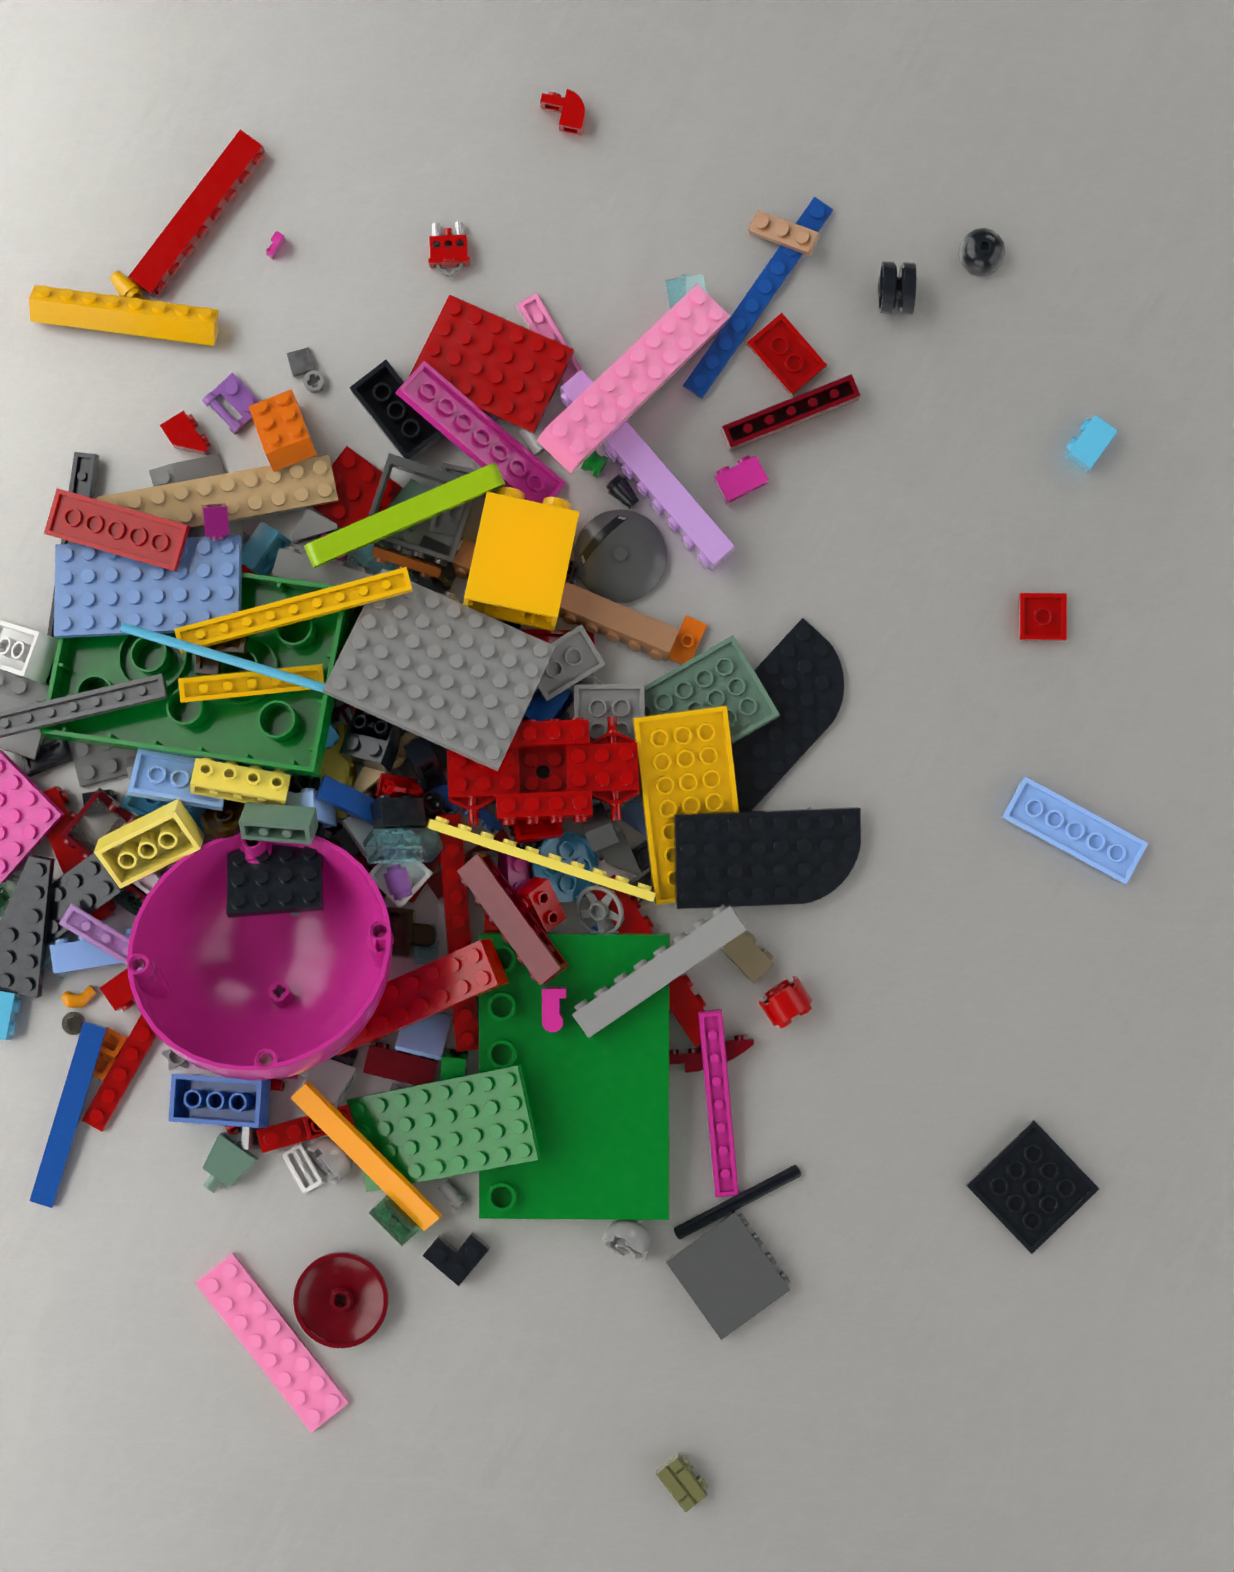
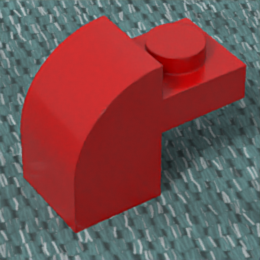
M569 89L566 90L565 98L556 92L542 93L540 100L541 109L561 113L559 131L582 136L585 123V107L580 96Z

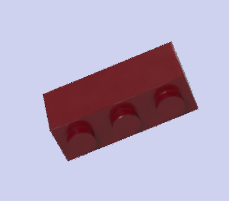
M376 1041L375 1045H369L363 1073L411 1085L435 1082L439 1065L438 1060L389 1049L390 1044Z

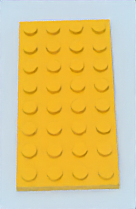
M726 705L633 718L653 892L656 893L654 902L656 905L675 903L674 814L739 812Z

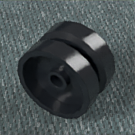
M882 261L878 280L879 312L892 314L897 299L900 314H913L916 297V264L914 262H903L900 266L899 277H897L896 264L894 262Z

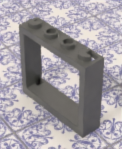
M389 453L369 516L379 511L392 468L442 484L461 476ZM473 500L464 504L448 555L391 536L377 541L375 544L380 545V542L389 544L390 549L402 552L403 549L412 552L411 556L422 560L425 559V556L434 559L433 563L443 567H447V564L452 565Z

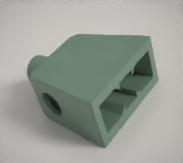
M220 1133L203 1165V1169L210 1174L203 1186L215 1193L221 1183L231 1187L259 1158L248 1150L241 1149V1146H238L237 1142L226 1134Z

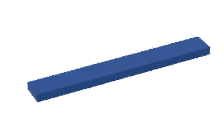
M88 1021L83 1022L30 1197L31 1202L50 1208L54 1207L108 1027Z

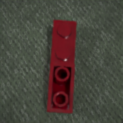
M735 1035L734 1040H726L727 1062L741 1055L754 1045V1039H748V1035ZM701 1047L688 1048V1053H679V1049H670V1065L684 1064L685 1073L702 1071Z

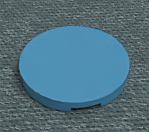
M563 832V837L543 840L537 847L540 850L539 855L548 857V854L551 853L562 857L561 862L570 865L572 860L584 864V870L590 872L593 871V868L598 869L597 853L592 852L587 839L578 833ZM532 863L533 877L549 879L559 902L577 901L579 894L585 888L596 885V883Z

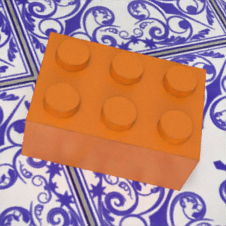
M292 389L248 406L273 472L317 455Z

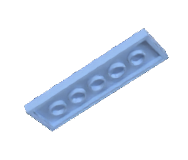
M1025 776L1022 778L1001 817L1124 885H1127L1148 845L1147 842Z

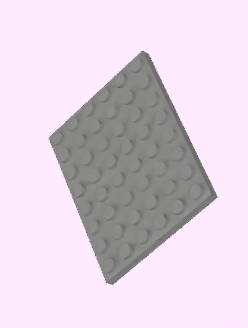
M382 568L380 574L389 571ZM412 581L410 582L413 592L365 604L322 692L498 771L556 646Z

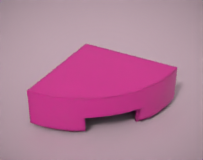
M278 231L271 238L273 243L266 249V255L271 259H274L286 242L284 235Z

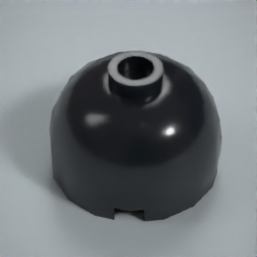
M975 229L968 233L961 241L958 251L959 261L970 274L977 276L990 275L1000 267L1004 260V242L1000 235L991 229Z

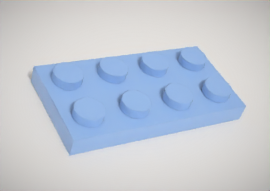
M138 749L128 787V795L165 802H172L179 798L183 805L223 811L225 799L190 793V782L195 758Z

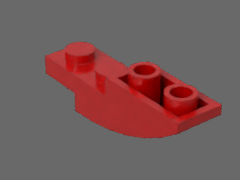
M349 1104L337 1107V1110L354 1126ZM308 1115L255 1130L261 1153L327 1135Z

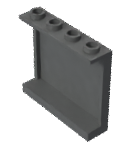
M735 1211L677 1254L671 1255L666 1259L667 1265L721 1340L790 1291L788 1284L791 1282L783 1270L778 1273L773 1266L777 1263L769 1251L764 1253L760 1247L763 1242L756 1232L753 1234L749 1232L746 1228L749 1222L742 1213L737 1215Z

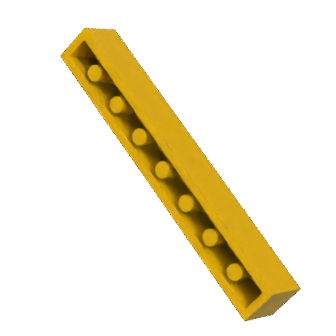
M34 285L29 297L31 322L215 346L219 333V310L208 307H195L185 304L98 294L45 285Z

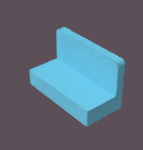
M261 522L242 549V564L257 575L268 576L273 570L279 548L286 549V546H289L292 541L266 523Z

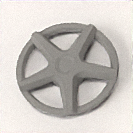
M592 885L585 888L579 894L576 902L577 916L581 924L589 932L615 933L621 927L625 919L622 903L614 890L601 885ZM591 890H601L607 894L599 901ZM585 894L592 905L589 909L580 912V902ZM612 898L618 907L619 915L608 908ZM591 917L597 921L598 931L591 929L584 922L583 918ZM606 918L617 921L616 926L612 930L605 932Z

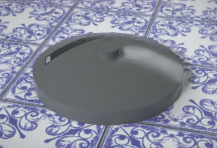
M611 510L599 514L584 526L575 544L574 562L579 568V579L590 592L616 603H628L641 599L658 585L666 568L667 549L661 532L647 517L630 510Z

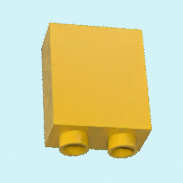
M500 487L497 489V494L487 492L463 605L494 619L554 631L580 511L571 510V504L568 501L557 497H546L543 499V503L524 500L525 494L511 487Z

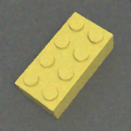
M178 798L99 838L94 853L121 889L180 860L186 855L200 850L205 835Z

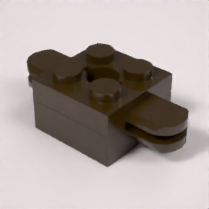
M387 907L391 930L394 936L392 957L412 959L413 946L429 947L435 943L437 938L435 929L429 924L415 923L416 911L414 909Z

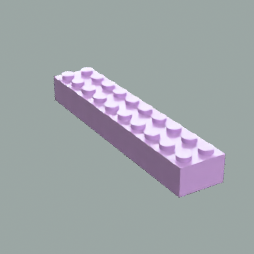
M582 369L560 387V397L562 398L560 401L566 408L593 383ZM627 421L602 443L606 447V454L613 463L618 461L623 475L629 481L633 479L637 483V491L642 497L646 498L648 496L650 498L654 511L659 516L663 514L667 518L668 522L666 524L674 533L679 532L681 534L682 543L689 551L693 549L698 554L697 560L705 569L709 567L713 570L733 553L735 546Z

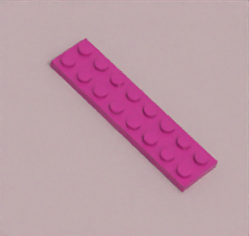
M425 361L420 364L396 391V394L479 466L484 467L496 463L506 485L504 487H511L522 491L525 494L524 500L543 503L544 498L555 497L566 484L565 481Z

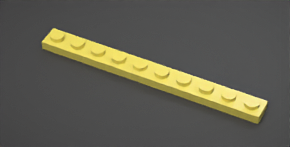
M436 816L435 820L429 819L428 829L651 902L654 901L656 893L651 892V886L638 882L636 887L628 884L629 879L616 875L615 879L606 877L607 872L593 868V871L590 872L584 870V864L571 860L569 865L561 862L562 857L549 853L548 857L539 855V849L526 846L525 850L516 847L517 842L505 838L503 842L493 840L495 835L481 831L480 835L472 833V827L458 824L456 828L448 825L450 820Z

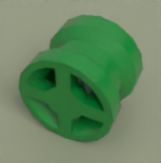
M595 450L583 462L581 469L592 472V475L598 478L608 461V457L598 455Z

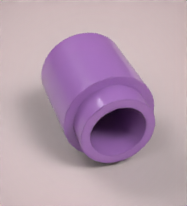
M400 864L386 868L387 873L383 875L390 896L393 895L396 901L413 895L411 891L413 887L406 867L401 868Z

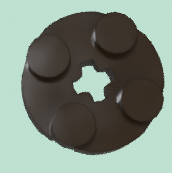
M225 800L223 811L206 809L200 815L203 830L212 836L213 840L228 838L240 833L239 819L245 803Z

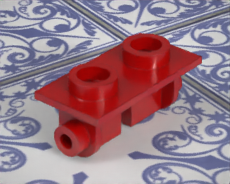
M381 773L376 796L392 795V798H399L403 795H413L414 798H420L424 795V789L417 784L418 779Z

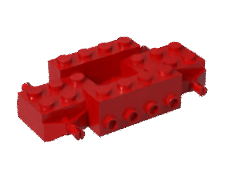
M611 716L607 717V733L590 742L589 719L523 720L498 771L447 749L449 802L467 810V813H469V827H473V817L475 827H478L479 810L496 802L497 821L502 822L503 826L517 825V821H526L527 825L540 824V820H550V824L564 823V819H574V823L588 822V818L593 817L592 797L610 805L611 821H616L615 812H617V821H621L622 804L639 795L637 742L617 731L616 716H613V726ZM540 766H546L550 770V775L546 779H541L536 774Z

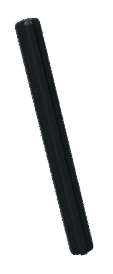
M793 1165L741 1192L739 1195L674 1228L676 1237L682 1239L801 1177L802 1174L799 1167Z

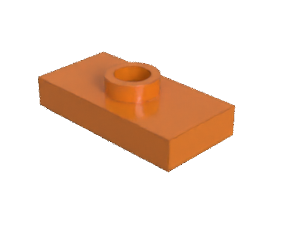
M686 615L667 659L681 665L691 660L707 624Z

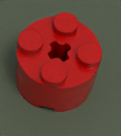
M793 976L794 981L790 983L786 979L765 993L767 998L764 1001L761 997L758 1000L759 1005L772 1025H778L780 1029L788 1026L792 1022L791 1018L798 1014L802 1016L812 1009L810 1004L813 1000L797 976Z

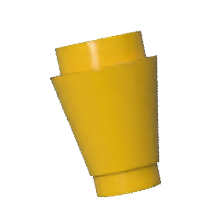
M116 271L111 275L110 281L119 296L141 299L143 293L139 285L121 271Z

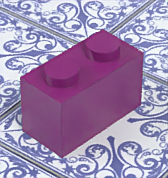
M225 503L202 505L205 537L209 536L210 540H224V535H229L227 505Z

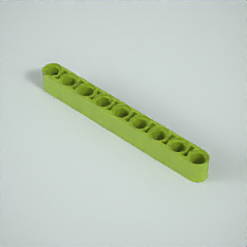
M492 463L316 539L303 547L312 567L317 568L481 497L487 492L497 490L506 484L497 464Z

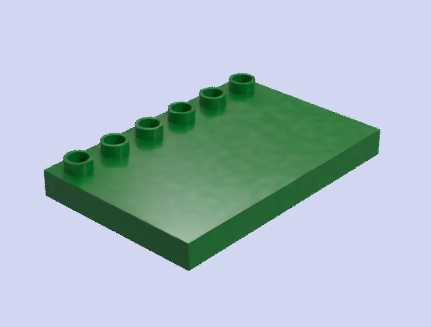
M242 572L241 611L336 585ZM352 608L249 635L246 655H230L273 668L322 664L324 683L326 684L345 645ZM160 633L176 638L175 633ZM134 635L59 638L46 701L161 673L165 676L168 698L41 728L40 733L51 739L134 751L142 749L195 759L208 757L216 762H235L239 766L244 767L257 766L264 770H280L285 773L320 778L335 698L311 689L181 703L178 678L199 676L194 673L196 654L190 652L180 653L177 648ZM222 662L220 674L249 670Z
M481 932L479 940L492 939L509 983L479 995V1073L521 1064L541 1159L479 1171V1219L669 1220L670 983L590 1038L587 1037L572 1014L576 1011L575 1005L584 999L588 1002L596 997L594 993L605 985L607 988H610L615 984L614 979L620 974L626 972L629 975L635 970L633 966L644 958L646 961H649L655 957L653 952L663 945L668 948L670 946V933H548V937L567 961L569 967L550 983L539 985V983L532 980L529 975L530 971L525 964H522L516 958V952L512 946L503 940L501 932ZM542 987H567L566 998H560V1012L563 1015L564 1021L561 1029L557 1032H548L543 1027Z

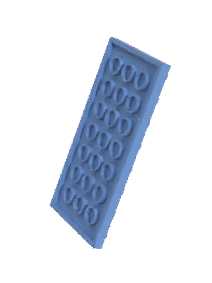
M240 535L224 536V540H210V537L187 538L177 572L77 543L56 544L54 637L74 638L130 635L120 632L122 622L157 633H175V628L241 611L242 537Z

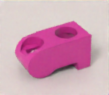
M542 987V1024L548 1032H557L563 1025L564 1018L560 1012V998H566L567 987Z

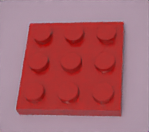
M348 446L344 448L331 465L338 502L312 507L328 520L336 523L340 529L369 516L383 473ZM389 478L378 513L386 510L403 489L391 478Z

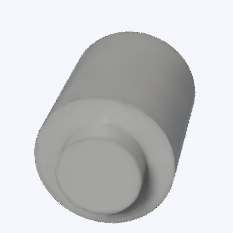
M541 423L535 434L523 429L519 432L534 456L546 451L537 441L544 430Z

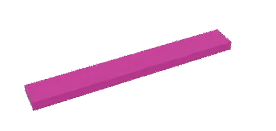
M722 1009L698 1011L715 1197L739 1195Z

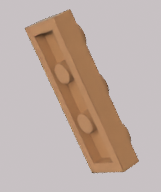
M757 210L748 228L749 234L811 256L820 238L819 232Z

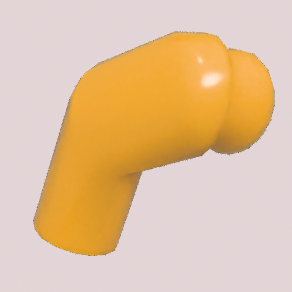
M89 985L81 994H73L70 991L64 992L61 1000L68 1008H82L98 992Z

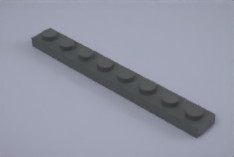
M161 673L0 712V738L167 699L168 693L165 676Z

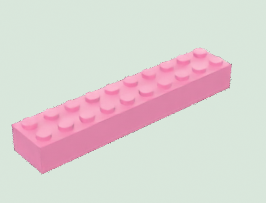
M696 284L542 431L537 441L566 470L572 473L724 327L730 315Z

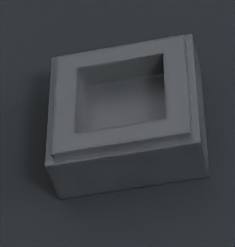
M309 347L287 353L293 377L315 370Z

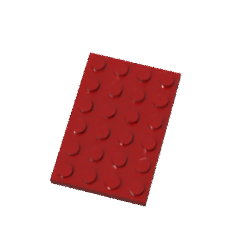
M449 295L410 375L425 361L483 412L535 434L575 351L566 345Z

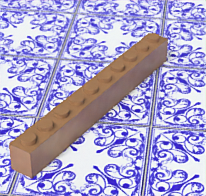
M463 539L451 572L461 579H468L475 549V543ZM565 582L558 617L563 618L569 624H582L586 631L599 633L606 636L609 641L625 644L633 651H642L649 654L652 659L667 661L680 629Z

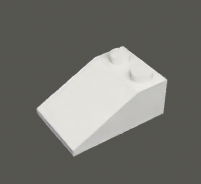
M0 620V670L45 684L56 654L58 639Z

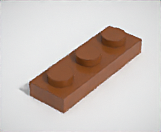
M375 543L371 551V556H374V560L379 563L388 564V562L398 564V569L407 567L408 572L411 569L419 571L421 577L426 578L429 576L431 580L433 577L439 578L442 570L440 565Z

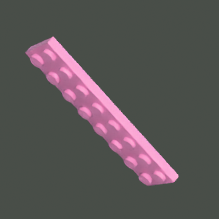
M234 1253L195 1283L311 1433L349 1403V1400Z

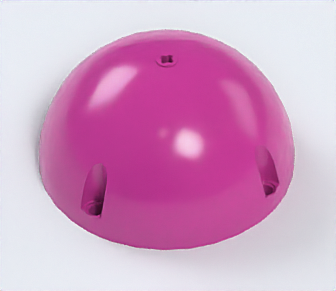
M240 832L228 838H219L203 844L200 850L181 858L157 881L146 896L135 917L127 951L128 978L139 1011L156 1036L178 1056L198 1068L229 1078L263 1081L279 1076L290 1077L323 1064L341 1052L364 1029L374 1015L387 986L392 964L394 936L391 930L387 907L377 884L364 866L346 850L318 836L314 837L312 845L247 840L242 839ZM258 842L257 845L250 846L252 843ZM272 845L298 848L307 846L316 849L317 853L322 854L323 910L297 912L301 914L300 916L283 913L228 918L226 914L227 854L240 850L245 854V861L251 864H259L255 857L261 856L265 850L268 851L270 856Z

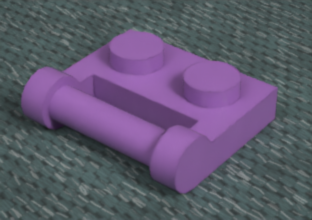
M233 373L202 400L207 407L210 406L229 425V430L234 435L240 432L253 419L248 406L260 402ZM222 395L242 418L237 421L217 399Z

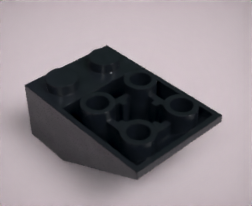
M355 708L339 754L349 763L391 773L399 750L402 728Z

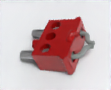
M461 221L460 235L458 222L455 223L456 235H452L451 228H445L444 235L441 236L440 223H437L436 236L435 223L432 224L433 236H429V267L445 272L447 277L453 276L454 272L460 271L462 267H469L471 265L470 257L468 256L467 235L464 234L463 222ZM458 267V268H454L453 270H451V272H449L447 269H442V268Z

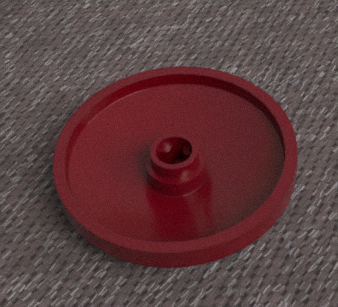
M350 1252L326 1254L313 1261L299 1277L294 1290V1312L301 1328L314 1341L331 1348L357 1346L371 1338L378 1331L386 1317L389 1305L387 1284L378 1268L360 1255Z

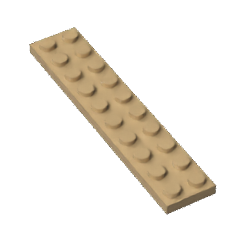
M325 455L306 459L273 472L270 465L99 496L97 500L190 526V529L203 527L202 505L225 503L227 505L228 522L334 503L338 502L330 457Z

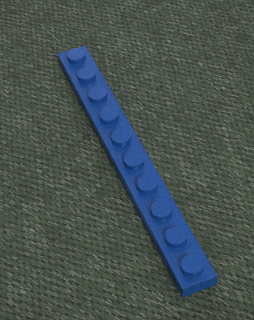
M814 197L796 224L819 232L833 212V209ZM781 245L685 381L683 384L684 388L700 399H703L803 253Z

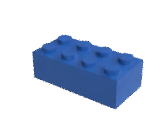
M172 1074L168 1121L252 1128L268 1127L271 1079L250 1081L215 1075Z

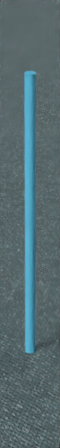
M122 622L120 632L322 692L325 683L131 624Z

